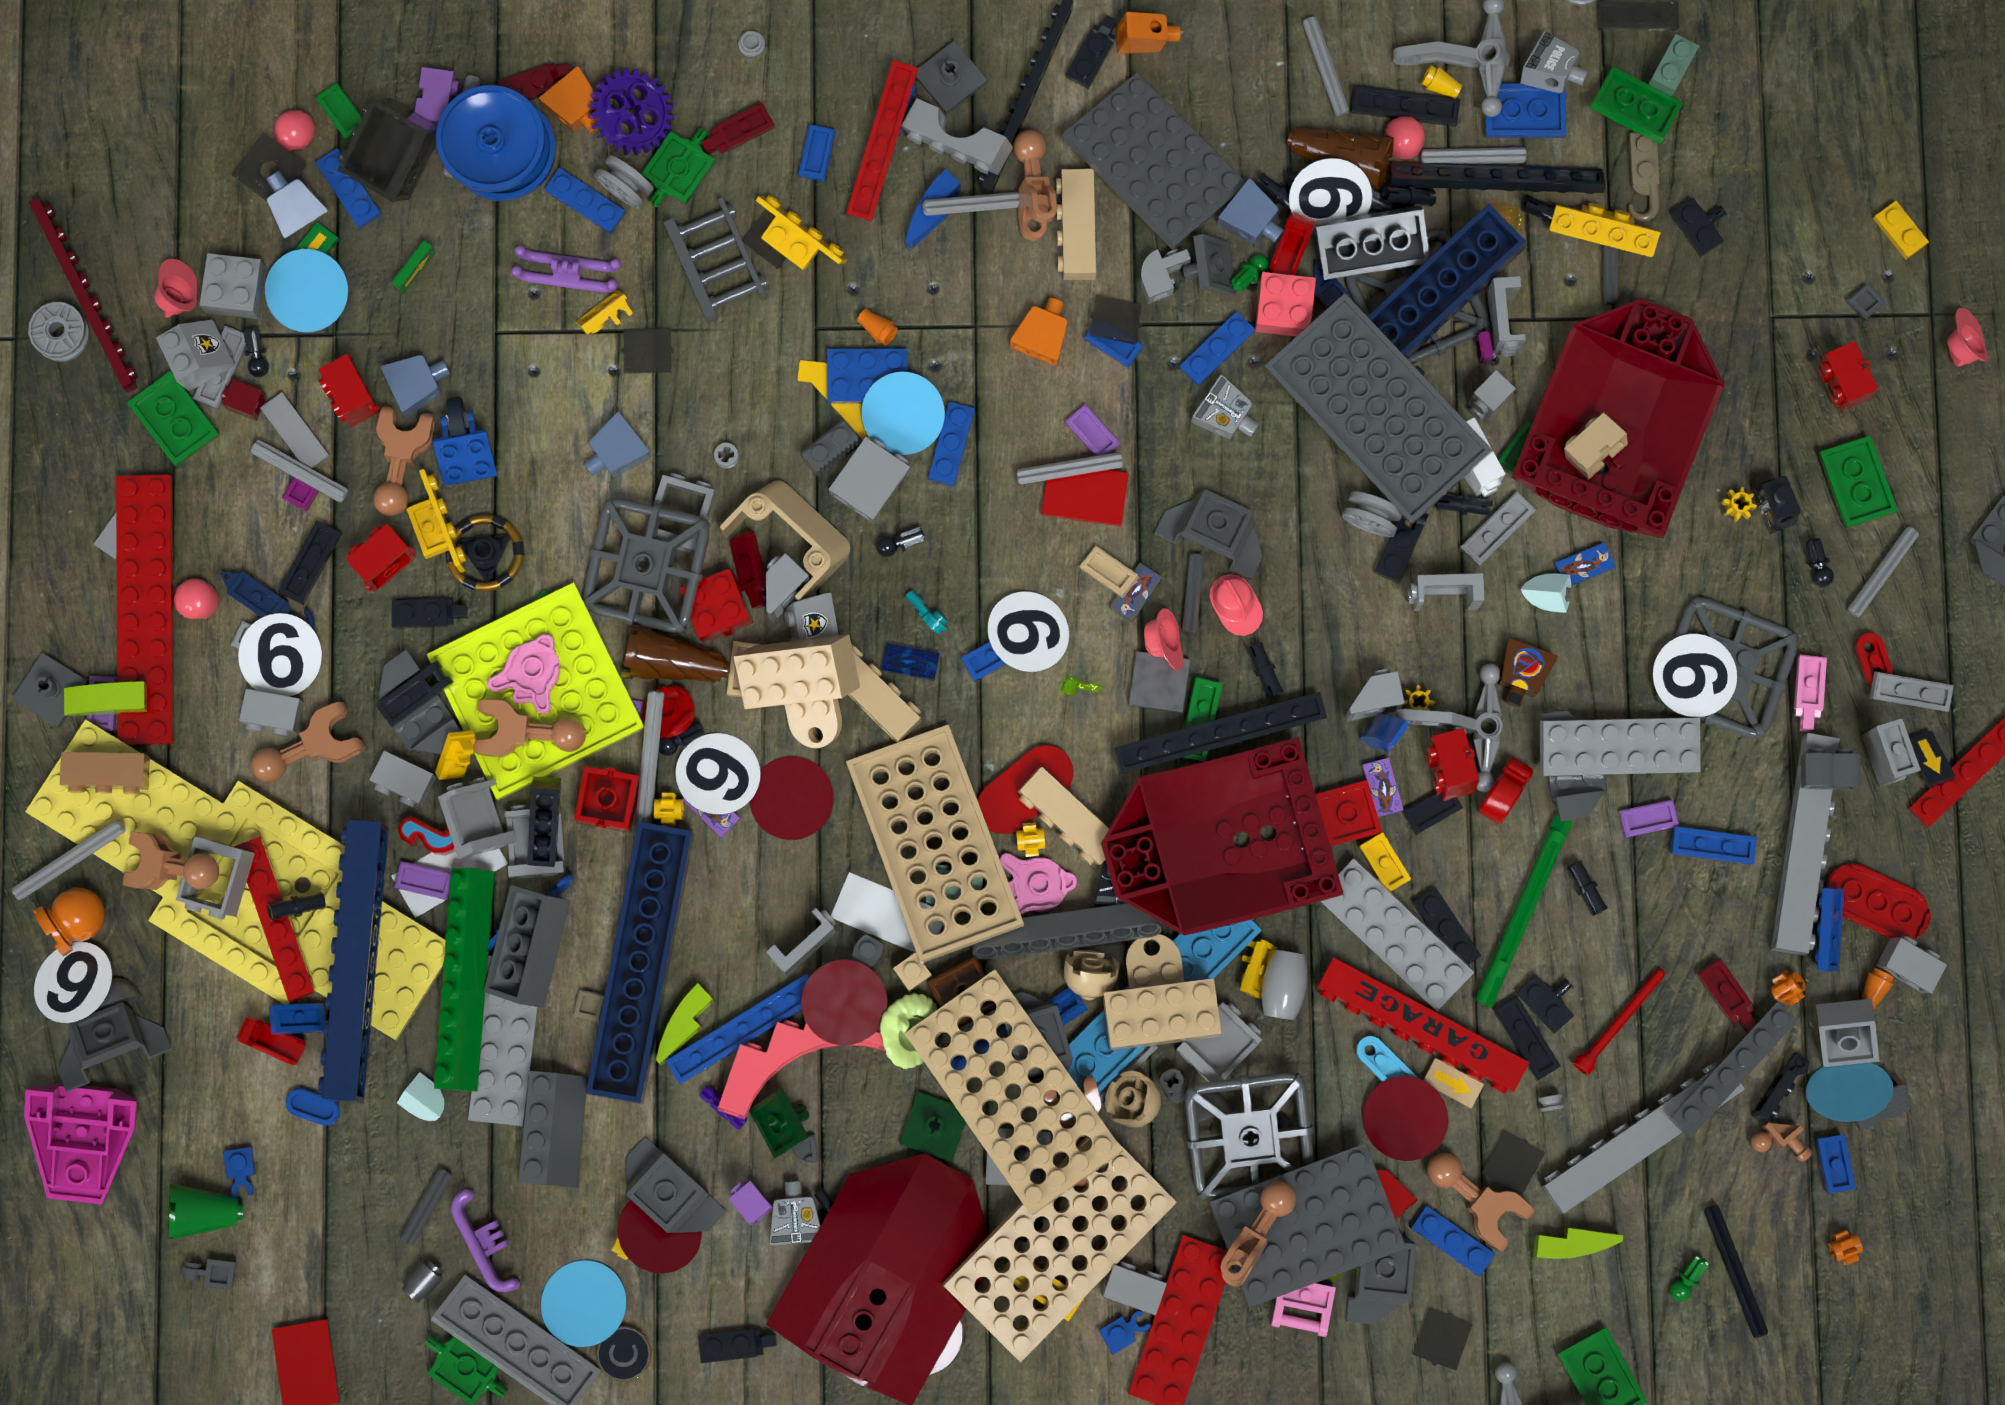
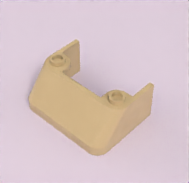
M773 481L748 496L720 525L722 536L727 538L746 517L754 521H761L767 518L774 510L810 543L812 547L805 554L803 564L806 571L812 576V579L795 595L797 602L810 598L849 557L851 549L848 540L789 485L783 481Z

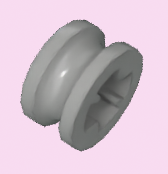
M722 443L714 451V458L719 467L731 469L738 463L739 455L734 445ZM727 449L730 450V454L734 453V457L729 458L728 462H723L722 457L719 459V454H724Z
M1558 1094L1538 1098V1102L1542 1103L1540 1112L1565 1108V1105L1561 1103L1563 1095Z

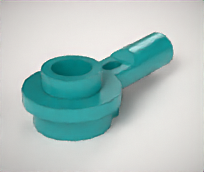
M913 590L907 593L905 598L919 611L918 614L928 627L938 635L942 631L948 630L946 625L948 620L938 610L934 613L925 606V602Z

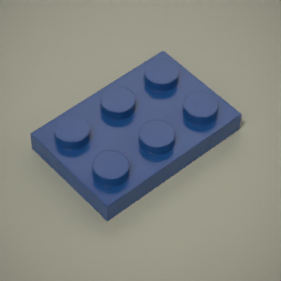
M1501 83L1497 98L1502 103V110L1495 117L1485 115V138L1566 137L1565 90L1562 93H1555L1522 83ZM1484 88V99H1485L1487 96H1486V92H1485V88Z
M827 349V404H863L866 393L877 380L891 373L908 372V349Z

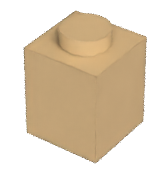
M914 953L893 968L895 974L909 993L932 978L924 963L920 964L917 953Z

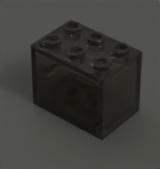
M374 98L364 106L362 111L364 117L360 125L358 124L354 127L350 135L352 141L348 149L345 148L338 160L340 165L337 170L392 202L410 200L437 146V124L391 98Z

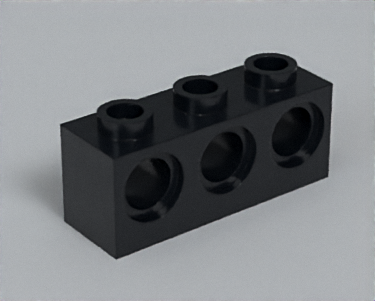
M533 776L527 865L555 867L561 778Z

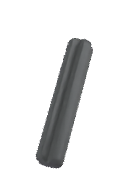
M1603 245V303L1613 305L1618 302V249Z
M1193 553L1189 557L1182 631L1185 633H1195L1197 630L1204 555Z
M442 1168L438 1169L400 1236L402 1242L411 1246L415 1244L452 1178L450 1172Z

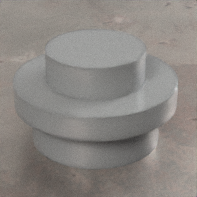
M747 31L739 38V49L747 57L759 56L764 51L765 40L759 32Z

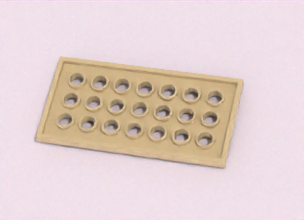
M949 724L846 761L920 964L1024 926ZM928 754H937L940 757L939 763L935 766L927 765L924 760ZM903 763L913 764L915 769L912 774L903 775L899 772V767ZM878 772H885L888 774L889 779L885 784H876L873 781L874 775ZM939 778H945L950 784L946 790L939 791L934 787V782ZM914 787L921 788L924 791L922 798L919 800L911 799L908 796L910 789ZM886 797H895L898 800L897 806L893 809H886L882 805ZM952 802L958 805L959 810L955 815L950 816L944 813L943 808L947 803ZM922 812L931 813L933 816L932 822L927 825L920 824L917 820L919 814ZM897 821L907 824V830L902 834H896L892 831V825ZM956 828H965L968 831V836L964 840H956L952 836ZM939 837L942 840L941 847L936 850L928 848V839ZM904 847H914L917 851L916 855L912 859L903 858L901 851ZM967 852L975 853L978 857L977 862L973 865H966L962 862L963 855ZM945 861L951 864L952 869L948 874L941 875L936 871V866L940 862ZM915 871H922L926 875V879L921 884H914L910 880L911 874ZM982 877L987 881V886L983 890H975L971 886L973 879ZM949 887H958L961 890L960 897L955 900L948 899L945 895L946 890ZM924 896H931L935 899V905L931 909H923L919 905L920 900ZM986 902H991L995 904L997 909L993 915L987 916L981 912V906ZM967 912L971 919L966 925H959L955 922L956 914ZM934 921H940L945 926L944 931L937 935L932 934L929 931L930 924Z
M996 970L990 972L904 1033L1031 1216L1123 1152L1120 1145ZM986 1001H992L996 1004V1011L993 1015L986 1016L982 1014L981 1007ZM964 1017H970L974 1022L973 1028L968 1032H963L958 1027L959 1021ZM1003 1023L1012 1026V1033L1007 1038H1000L997 1035V1028ZM941 1033H947L951 1037L950 1044L945 1048H940L936 1045V1038ZM984 1039L989 1042L990 1047L985 1054H977L975 1052L974 1045L978 1040ZM1017 1046H1024L1028 1049V1056L1022 1061H1017L1013 1058V1050ZM958 1055L964 1056L967 1060V1064L962 1070H954L951 1065L953 1058ZM995 1062H1001L1005 1065V1072L1000 1077H994L990 1074V1067ZM1039 1068L1044 1072V1078L1040 1083L1029 1081L1028 1075L1032 1069ZM972 1078H979L982 1081V1089L977 1093H971L967 1089V1084ZM1013 1084L1020 1086L1021 1095L1017 1099L1011 1100L1006 1097L1008 1086ZM1049 1091H1056L1060 1095V1101L1055 1106L1045 1104L1044 1097ZM991 1100L997 1102V1113L992 1116L985 1115L983 1112L984 1104ZM1027 1107H1033L1037 1111V1117L1032 1122H1025L1022 1119V1111ZM1065 1114L1074 1115L1076 1118L1074 1127L1070 1129L1063 1128L1060 1124L1061 1117ZM1005 1123L1012 1124L1014 1127V1134L1007 1139L999 1135V1128ZM1042 1130H1049L1053 1133V1140L1048 1145H1041L1037 1140L1038 1134ZM1083 1136H1087L1092 1140V1146L1086 1152H1081L1076 1147L1077 1140ZM1020 1146H1026L1030 1150V1156L1026 1161H1018L1015 1158V1150ZM1061 1152L1069 1156V1163L1064 1168H1058L1053 1163L1055 1155ZM1035 1169H1042L1046 1172V1179L1042 1184H1034L1031 1181L1030 1176Z
M1086 1136L1076 1146L1077 1149L1081 1152L1088 1151L1092 1146V1140ZM1121 1145L1120 1147L1123 1152L1106 1163L1103 1170L1095 1171L1086 1178L1087 1185L1083 1190L1076 1191L1072 1187L1061 1195L1067 1199V1206L1064 1210L1056 1211L1053 1207V1201L1031 1216L1021 1202L942 1283L1020 1363L1109 1273L1113 1266L1177 1203ZM1067 1156L1057 1167H1066L1069 1163V1156ZM1116 1176H1123L1125 1178V1185L1120 1190H1114L1111 1185L1112 1180ZM1135 1195H1142L1144 1197V1204L1140 1209H1132L1131 1199ZM1096 1196H1104L1106 1199L1104 1208L1094 1210L1092 1207L1093 1199ZM1116 1215H1123L1125 1223L1120 1229H1113L1111 1226V1220ZM1040 1216L1046 1217L1048 1220L1047 1227L1042 1231H1036L1034 1229L1035 1219ZM1077 1216H1085L1086 1225L1081 1230H1075L1072 1226V1222ZM1096 1235H1103L1105 1237V1244L1101 1249H1093L1091 1245L1092 1239ZM1021 1236L1027 1237V1248L1023 1251L1015 1250V1240ZM1057 1236H1065L1067 1239V1244L1062 1250H1055L1053 1248V1241ZM1077 1255H1084L1086 1258V1263L1081 1269H1074L1072 1267V1260ZM1002 1256L1007 1257L1009 1261L1008 1267L1003 1271L995 1270L994 1263L996 1259ZM1038 1256H1045L1047 1258V1265L1042 1270H1035L1033 1267L1034 1259ZM1057 1275H1064L1066 1277V1284L1061 1289H1054L1052 1286V1281ZM1018 1276L1027 1277L1028 1283L1023 1290H1016L1013 1286L1014 1280ZM979 1277H987L989 1280V1285L984 1291H977L974 1284ZM1038 1295H1044L1047 1299V1303L1042 1309H1035L1033 1307V1300ZM999 1296H1005L1008 1299V1305L1003 1310H996L994 1308V1301ZM1019 1315H1024L1027 1318V1324L1023 1329H1015L1013 1327V1320Z

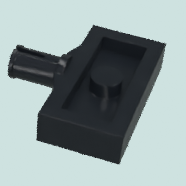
M1693 197L1671 212L1670 215L1700 257L1724 242L1714 223L1727 215L1721 205L1708 214L1701 209Z
M1535 975L1516 994L1545 1026L1555 1034L1575 1016L1565 1006L1561 998L1567 991L1573 988V985L1569 983L1562 989L1569 982L1565 978L1553 989Z

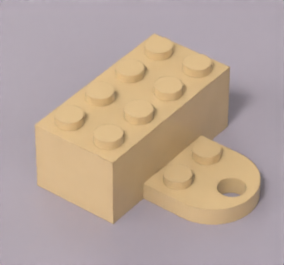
M849 634L757 645L734 656L745 709L785 705L789 728L793 736L801 744L810 748H822L838 737L842 728V716L838 698H843L860 688ZM814 727H817L822 731V740H818L814 737Z
M1158 934L1154 937L1135 940L1126 956L1129 989L1104 992L1102 996L1110 1051L1219 1037L1222 1033L1214 978L1184 982L1179 949L1166 936ZM1153 940L1159 944L1160 950L1158 954L1150 956L1145 953L1144 944L1147 941Z

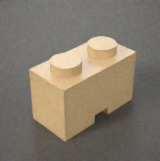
M1602 413L1598 418H1592L1582 433L1578 436H1572L1567 441L1564 448L1566 459L1589 480L1604 466L1602 460L1609 455L1613 458L1628 444L1627 433L1605 413Z

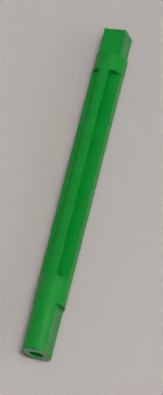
M1558 814L1554 817L1540 853L1475 998V1001L1483 1006L1492 1008L1525 930L1573 824L1571 820L1561 822Z

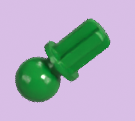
M1262 254L1252 256L1248 264H1244L1241 267V271L1231 280L1233 289L1242 292L1251 283L1257 282L1259 275H1262V272H1267L1269 269L1267 257Z
M1698 1255L1694 1256L1685 1271H1680L1679 1275L1682 1280H1676L1670 1286V1295L1674 1300L1684 1302L1691 1297V1285L1698 1287L1700 1284L1698 1280L1709 1265L1705 1258Z

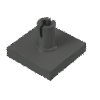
M955 40L920 66L916 75V80L946 115L988 83L985 76Z
M1205 234L1193 236L1197 262L1184 265L1183 273L1185 278L1189 281L1199 278L1200 289L1224 296L1236 294L1231 285L1234 271L1230 242Z
M42 653L12 699L60 728L67 718L64 715V688L89 685V681Z

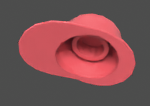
M167 259L160 265L158 285L154 293L155 302L164 311V317L166 318L171 315H180L184 311H192L197 305V278L187 264L177 259Z
M1957 309L1955 313L1957 327L1947 340L1954 364L1959 367L1964 364H1971L1977 360L1988 361L1989 356L1979 322L1967 309Z
M1234 574L1220 576L1215 580L1210 588L1209 598L1224 627L1235 635L1245 636L1252 634L1259 628L1262 622L1263 611L1250 584L1244 578Z
M1163 608L1159 611L1157 618L1145 625V647L1149 654L1154 657H1165L1172 668L1181 670L1184 660L1180 644L1179 626L1174 614L1169 609Z

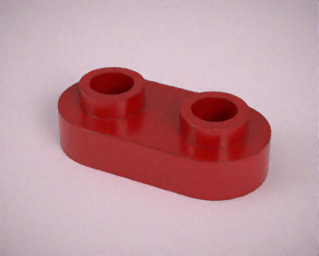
M1874 633L1862 635L1855 643V652L1864 679L1872 686L1874 669L1879 670L1880 673L1892 675L1893 670L1881 637ZM1870 644L1872 652L1865 651L1864 645Z

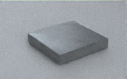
M1137 651L1129 706L1182 714L1190 659L1183 658V668L1175 670L1169 665L1165 657H1154L1149 653Z

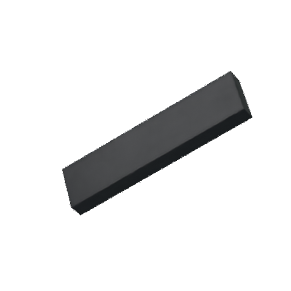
M1355 85L1351 113L1392 119L1400 116H1411L1422 123L1456 127L1460 99Z

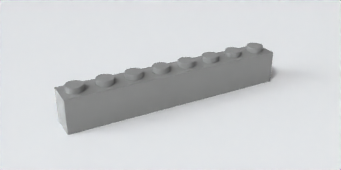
M1811 733L1802 736L1771 950L1804 956L1809 953V950L1814 948L1815 934L1812 933L1813 923H1817L1819 917V907H1816L1817 896H1820L1823 890V880H1820L1821 869H1825L1827 862V853L1823 852L1825 842H1829L1831 827L1827 825L1829 816H1832L1834 812L1835 800L1831 799L1832 790L1830 789L1813 790L1801 788V756L1809 753V749L1823 748L1825 753L1836 754V750L1843 749V747L1839 746L1840 738Z
M1714 1061L1702 1070L1704 1075L1699 1079L1695 1080L1694 1077H1691L1679 1085L1682 1090L1674 1096L1669 1092L1657 1100L1659 1106L1652 1111L1647 1107L1634 1117L1637 1121L1630 1126L1624 1123L1613 1130L1614 1137L1607 1142L1602 1138L1591 1145L1589 1148L1592 1152L1585 1157L1579 1154L1567 1162L1569 1168L1561 1173L1557 1169L1546 1176L1544 1179L1547 1183L1542 1185L1541 1188L1559 1214H1564L1681 1134L1682 1131L1669 1117L1718 1065L1717 1062ZM1741 1083L1721 1105L1745 1090Z

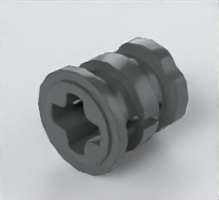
M1169 1069L1160 1077V1085L1170 1102L1182 1103L1186 1101V1090L1191 1085L1179 1070Z

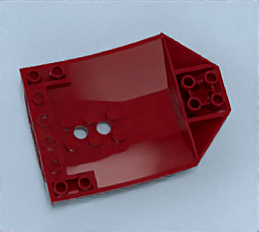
M1641 298L1573 324L1511 478L1560 509L1605 527L1663 539L1722 389L1725 386L1692 318ZM1602 413H1605L1627 433L1628 444L1613 458L1608 455L1602 460L1607 467L1606 474L1595 473L1588 480L1566 459L1564 448L1572 436H1578L1585 430V426L1592 418H1598Z
M1299 737L1219 759L1139 776L1101 843L1115 896L1184 936L1273 915L1344 895ZM1271 826L1275 829L1276 836L1273 840L1266 841L1261 838L1260 831L1263 827ZM1242 832L1249 836L1250 842L1247 847L1239 848L1234 844L1236 834Z
M927 1153L850 1173L766 1325L812 1358L858 1384L906 1405H913L966 1310L942 1283L989 1236L974 1180ZM979 1277L975 1281L974 1286L976 1290L980 1285L983 1277ZM872 1290H883L886 1294V1300L882 1304H874L870 1300ZM867 1314L872 1320V1325L866 1329L860 1328L856 1323L857 1316Z

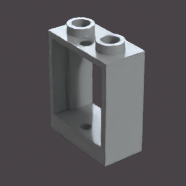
M671 473L670 477L662 475L653 505L656 503L663 505L669 486L705 497L699 517L709 520L716 498L715 490L711 489L712 485L702 481H696V484L686 482L685 477ZM648 520V523H647V526H646V530H645V533H644V537H646L649 520ZM658 529L656 540L670 542L679 535ZM698 535L676 550L694 555Z
M194 836L188 859L196 854L210 855L211 852L235 859L234 867L222 905L197 898L199 889L191 887L184 877H182L176 900L186 903L184 908L201 913L202 908L209 910L208 915L223 920L226 915L236 917L255 853Z

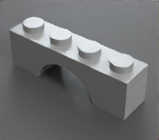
M916 98L901 125L907 133L906 137L916 144L924 142L929 145L930 149L939 154H943V152L949 153L959 163L965 164L967 161L974 164V167L982 173L988 174L990 171L994 174H999L1013 149L1007 137L984 127L969 137L957 138L950 136L946 133V118L941 110Z

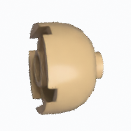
M1093 950L1074 951L1072 957L1069 954L1066 955L1064 979L1067 986L1084 1000H1094L1103 996L1104 992H1110L1116 984L1119 972V962L1114 957L1110 961L1104 958L1105 953Z
M1133 1070L1120 1074L1122 1077L1117 1082L1112 1081L1108 1087L1105 1096L1106 1111L1110 1113L1111 1119L1120 1125L1131 1128L1143 1127L1152 1122L1158 1115L1161 1107V1094L1157 1084L1148 1076Z

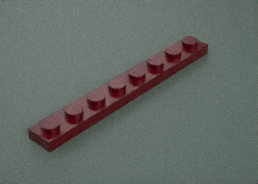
M38 197L29 201L122 388L127 393L138 389L134 380L138 379L132 366L130 364L126 366L122 359L126 354L119 341L114 343L110 335L114 333L107 318L102 319L99 313L102 310L100 302L95 295L90 296L87 288L91 285L84 272L79 273L75 266L79 263L72 249L67 250L64 241L67 240L65 233L60 226L55 227L52 221L56 216L49 203L44 204Z

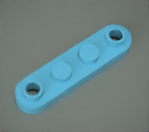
M1367 1036L1358 1042L1356 1046L1358 1059L1381 1082L1399 1076L1418 1078L1380 1039L1374 1036ZM1366 1046L1374 1048L1375 1052L1372 1056H1368L1365 1053Z

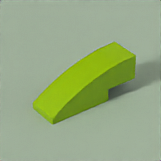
M144 681L103 683L64 688L65 716L147 712V685Z
M698 983L684 997L666 1026L656 1057V1061L661 1066L702 1028L695 1019L714 1002L712 997Z
M1564 1228L1563 1238L1536 1235L1533 1258L1560 1259L1593 1254L1622 1242L1623 1235Z

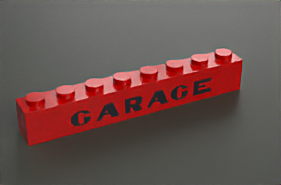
M1334 957L1331 959L1316 987L1317 990L1321 991L1319 995L1332 1003L1335 1000L1344 1003V1009L1356 1016L1362 1013L1370 1017L1368 1022L1381 1029L1386 1026L1394 1030L1392 1035L1402 1041L1407 1042L1408 1039H1411L1418 1043L1417 1048L1429 1055H1432L1433 1052L1443 1057L1442 1062L1453 1068H1457L1458 1065L1467 1070L1466 1075L1480 1082L1482 1078L1491 1082L1492 1085L1490 1087L1505 1095L1506 1092L1512 1093L1515 1091L1529 1064L1528 1061Z

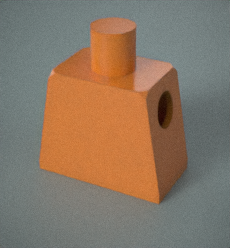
M1126 12L1116 27L1117 54L1160 52L1166 42L1180 41V26L1167 25V17L1164 14Z
M578 66L539 97L541 106L571 131L575 132L583 125L591 134L600 130L599 128H591L596 123V119H590L588 116L595 112V110L590 109L588 104L596 102L590 97L594 91Z
M1049 298L1045 309L1033 306L1012 336L1010 348L1057 367L1068 324L1067 319L1059 316L1064 303L1055 298Z

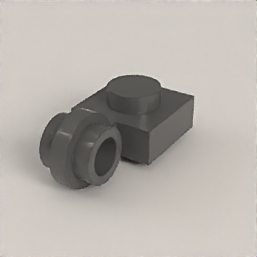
M207 1259L206 1270L201 1269V1263L185 1262V1267L181 1268V1273H184L183 1279L200 1281V1275L205 1276L203 1287L233 1290L236 1262Z

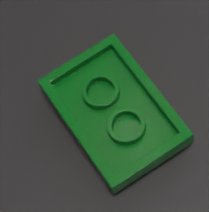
M1613 66L1593 100L1590 109L1661 145L1683 102Z
M171 371L127 402L176 468L220 436L184 387L176 381Z
M1871 436L1818 453L1845 529L1894 514L1898 511Z
M1607 1327L1557 1353L1584 1405H1643L1647 1403L1643 1392Z

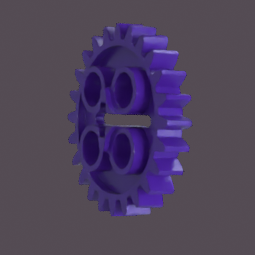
M627 68L621 71V75L617 70L611 73V77L606 75L602 79L603 83L599 82L595 86L598 92H593L590 95L596 102L588 104L590 109L595 110V112L588 116L590 119H596V123L591 128H599L601 131L597 138L605 136L607 139L604 146L613 143L614 152L623 147L624 155H628L631 149H633L635 156L641 153V148L645 153L651 151V146L657 148L660 145L659 140L664 141L667 137L664 132H669L672 129L666 122L674 119V116L668 114V111L672 110L674 106L666 104L671 95H663L661 93L665 89V85L657 87V77L649 81L648 72L646 71L642 76H639L637 68L632 71L631 75ZM633 89L640 91L642 94L641 101L633 96ZM610 98L618 102L619 110L613 109L610 106ZM627 110H634L635 114H629ZM644 114L651 116L653 125H648L644 121ZM620 123H624L629 127V135L621 131Z

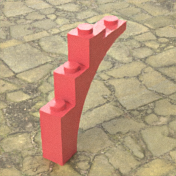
M784 1020L783 1024L777 1022L767 1053L762 1052L763 1048L759 1045L747 1043L744 1046L740 1044L718 1106V1111L745 1120L758 1093L766 1082L780 1069L803 1055L819 1049L841 1045L822 1040L813 1033L807 1023L804 1030H800V1025L787 1020ZM880 1028L866 1040L857 1044L847 1045L866 1046L885 1051Z

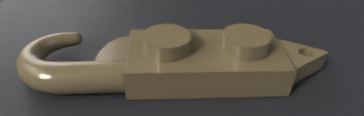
M1633 131L1628 136L1631 187L1635 193L1649 196V210L1644 214H1640L1634 210L1632 204L1628 205V210L1634 219L1645 222L1655 218L1660 207L1658 149L1656 142Z

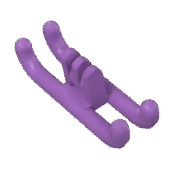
M521 245L515 248V253L519 258L532 262L551 264L553 275L523 270L519 266H514L511 273L519 280L603 293L614 292L618 287L617 281L613 279L608 282L580 279L582 269L602 272L618 271L621 267V262L618 259L600 261L531 251Z
M469 1189L460 1191L454 1197L451 1204L452 1216L486 1283L497 1292H510L518 1289L520 1281L516 1278H510L506 1281L501 1280L488 1257L509 1246L507 1240L497 1245L495 1243V1240L504 1236L502 1230L493 1235L490 1233V1230L499 1226L497 1220L475 1231L465 1212L466 1204L475 1197V1193Z

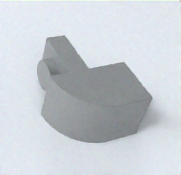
M1158 249L1147 256L1142 265L1140 284L1148 304L1173 295L1174 286L1169 274L1182 269L1184 265L1190 264L1191 258L1187 249L1181 252L1179 249L1172 250L1166 253L1163 259Z

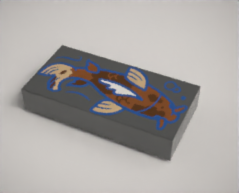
M1139 563L1134 570L1138 574L1139 579L1124 598L1117 595L1110 606L1111 610L1133 623L1162 579L1160 575L1142 563Z

